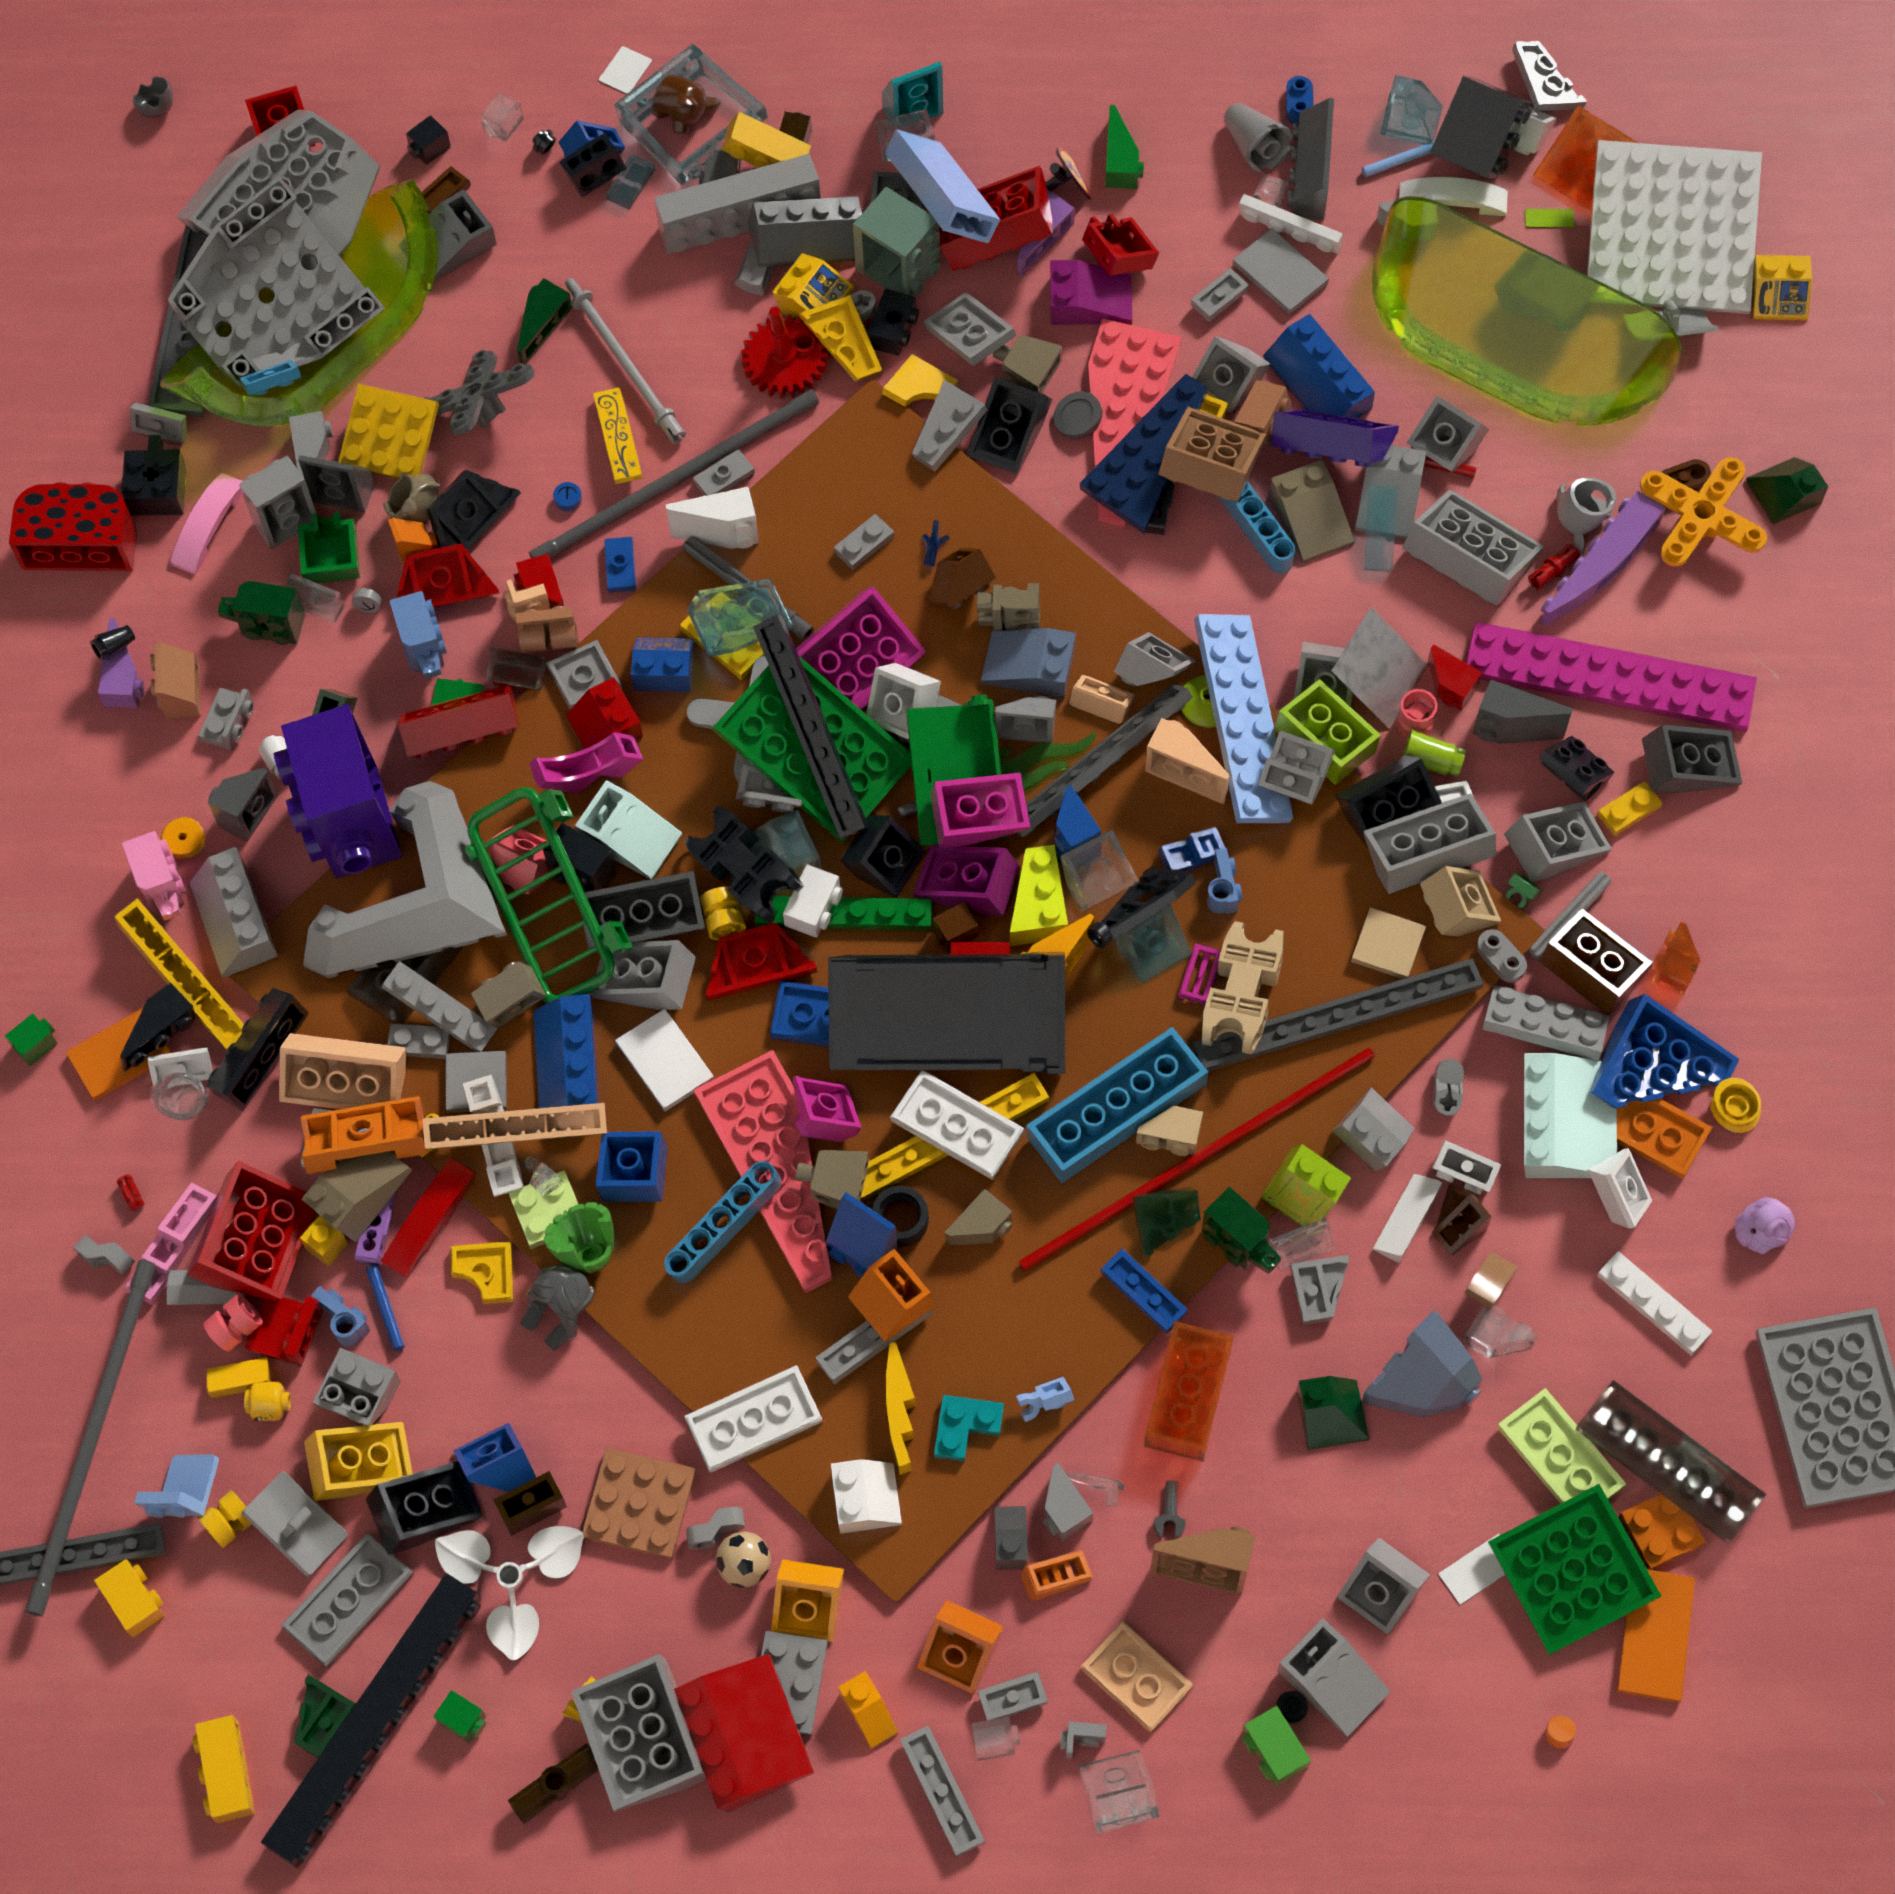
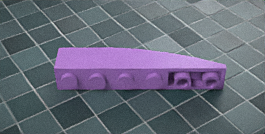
M1638 490L1631 499L1626 497L1618 509V512H1620L1616 518L1611 517L1603 528L1604 534L1601 538L1596 536L1589 545L1587 556L1585 558L1581 556L1572 568L1573 574L1569 578L1565 576L1556 589L1558 591L1554 598L1548 597L1541 608V611L1544 612L1541 624L1547 626L1570 613L1610 583L1634 558L1661 523L1665 507Z

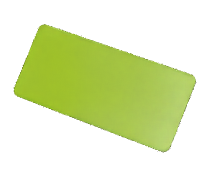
M1525 209L1526 226L1573 228L1574 210Z

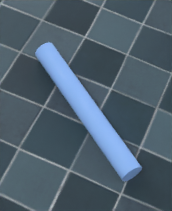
M1434 141L1362 167V173L1366 178L1431 154L1430 150Z

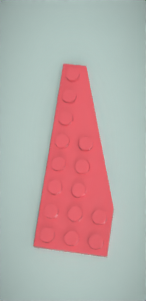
M1102 318L1088 362L1089 393L1099 400L1103 409L1102 420L1099 426L1092 432L1095 467L1166 394L1182 337ZM1097 502L1098 521L1122 527L1126 526V521Z
M771 1050L693 1091L740 1177L752 1165L760 1161L772 1164L781 1176L780 1188L759 1212L806 1294L831 1281L832 1275L819 1202L811 1199V1183L795 1180L798 1163L812 1165L808 1139L798 1131L795 1125V1119L800 1112L794 1086L776 1054ZM767 1172L761 1175L759 1183H767L771 1179L772 1174Z

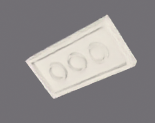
M923 1070L919 1073L890 1116L891 1122L991 1180L994 1179L1024 1133L1023 1127Z
M797 1365L684 1416L710 1473L823 1422Z

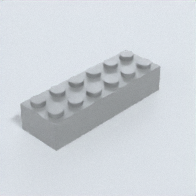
M810 154L657 196L654 197L658 229L667 254L682 252L687 248L698 245H707L726 237H735L740 233L750 231L748 219L753 202L821 199L819 177Z

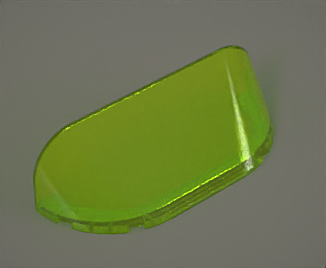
M409 179L391 184L369 196L351 244L340 256L364 288L368 286L385 309L322 359L299 366L298 369L301 377L295 379L293 384L269 388L267 393L259 396L248 395L242 386L238 388L216 366L198 343L166 373L160 386L224 419L249 426L267 427L283 425L290 422L289 417L313 413L326 405L411 327L424 308L422 304L427 292H430L433 288L437 267L435 228H431L426 212L429 210L428 205L414 180ZM264 288L259 291L258 297L261 302L268 304L274 300V294L270 289ZM222 322L215 328V331L220 337H227L231 334V327L228 323Z
M1409 196L1400 198L1391 205L1374 257L1371 280L1372 294L1377 311L1389 331L1393 330L1401 339V345L1419 359L1537 418L1554 423H1559L1560 419L1577 421L1578 426L1606 424L1634 415L1639 412L1642 406L1650 401H1656L1673 382L1682 354L1681 342L1669 322L1648 305L1439 202L1423 197Z

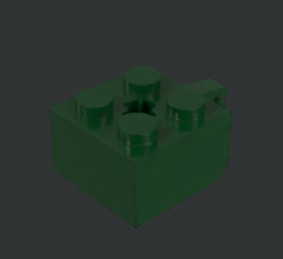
M246 581L239 585L236 597H221L217 611L219 617L237 622L242 636L255 641L260 639L272 640L280 645L298 643L305 618V612L296 588L254 581Z
M1230 1186L1204 1211L1201 1230L1204 1239L1214 1247L1218 1245L1225 1252V1257L1235 1267L1240 1265L1246 1271L1254 1264L1267 1274L1271 1273L1279 1265L1281 1257L1268 1242L1269 1221Z

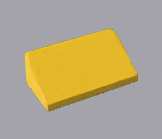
M268 1357L207 1369V1391L211 1399L244 1393L246 1389H250L252 1384L256 1382L271 1381Z

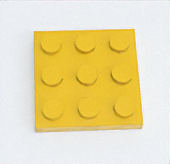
M358 384L338 463L362 466L370 470L371 473L397 479L401 478V473L410 476L422 474L439 403L429 399Z

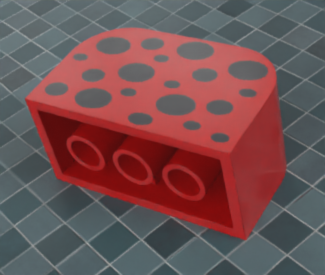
M56 482L54 484L31 486L17 497L13 506L9 545L22 570L133 571L137 530L123 496L115 488L91 482L82 484Z

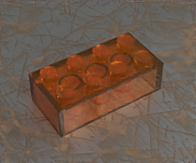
M1174 1321L1145 1434L1144 1447L1204 1462L1233 1346V1335Z

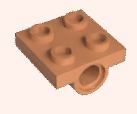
M556 606L548 610L528 609L521 613H515L521 653L545 651L547 647L551 646L552 650L578 647V631L572 607Z

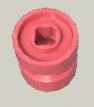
M1414 689L1404 694L1401 699L1397 727L1404 737L1408 738L1411 728L1425 735L1431 733L1434 727L1438 703L1430 692L1424 689Z
M236 1294L223 1305V1311H216L204 1321V1328L215 1344L224 1351L229 1352L243 1340V1334L250 1335L263 1322L259 1312L244 1296Z

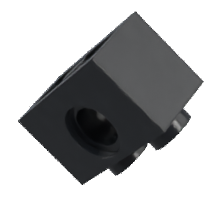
M889 289L884 290L867 332L873 349L899 356L902 347H907L911 336L910 327L912 324L916 325L920 310L916 308V297Z

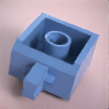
M422 591L389 600L410 669L418 673L422 672L425 679L441 675V666L445 665L442 655L446 654L447 651L431 600L425 601Z

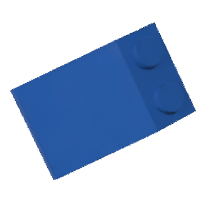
M845 1192L841 1198L826 1240L827 1249L832 1259L840 1264L846 1262L854 1268L853 1272L862 1278L869 1266L893 1249L898 1252L896 1226Z

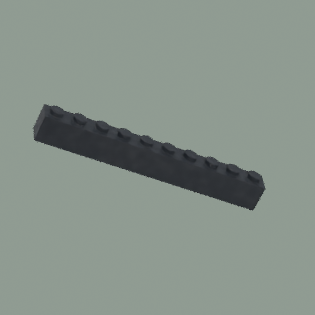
M448 1573L444 1575L260 1842L268 1850L295 1868H298L301 1863L305 1864L311 1858L315 1850L313 1845L320 1835L325 1836L334 1822L332 1817L338 1808L343 1809L352 1797L351 1789L357 1781L361 1782L367 1776L371 1769L369 1763L376 1753L381 1754L390 1740L388 1735L394 1726L399 1727L404 1722L408 1714L406 1709L413 1699L418 1700L426 1688L425 1681L431 1672L435 1674L445 1660L443 1655L448 1647H454L460 1640L463 1633L461 1628L467 1620L471 1621L479 1612L481 1598L476 1591Z

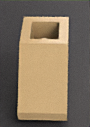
M1172 1106L1138 1127L1136 1143L1149 1150L1162 1148L1171 1150L1173 1154L1178 1156L1193 1155L1196 1152L1203 1112Z

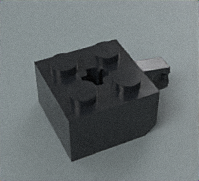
M149 435L147 450L124 451L121 495L124 498L130 515L183 514L186 467L180 449L163 450L161 436Z

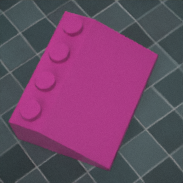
M873 586L862 590L796 648L798 655L861 710L869 703L875 667L897 663L909 668L926 653V650Z

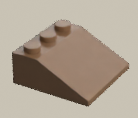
M1187 407L1165 448L1158 475L1166 477L1173 482L1187 484L1199 491L1210 492L1220 496L1222 499L1238 502L1265 440L1266 433Z
M1231 1527V1529L1223 1528L1154 1544L1150 1573L1242 1595L1255 1535L1249 1534L1247 1529Z

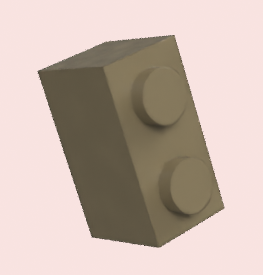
M520 961L508 964L503 968L502 973L494 978L483 981L479 988L471 993L486 1023L498 1028L546 997L532 967Z

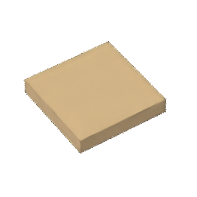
M1370 907L1351 962L1400 979L1408 978L1426 926Z

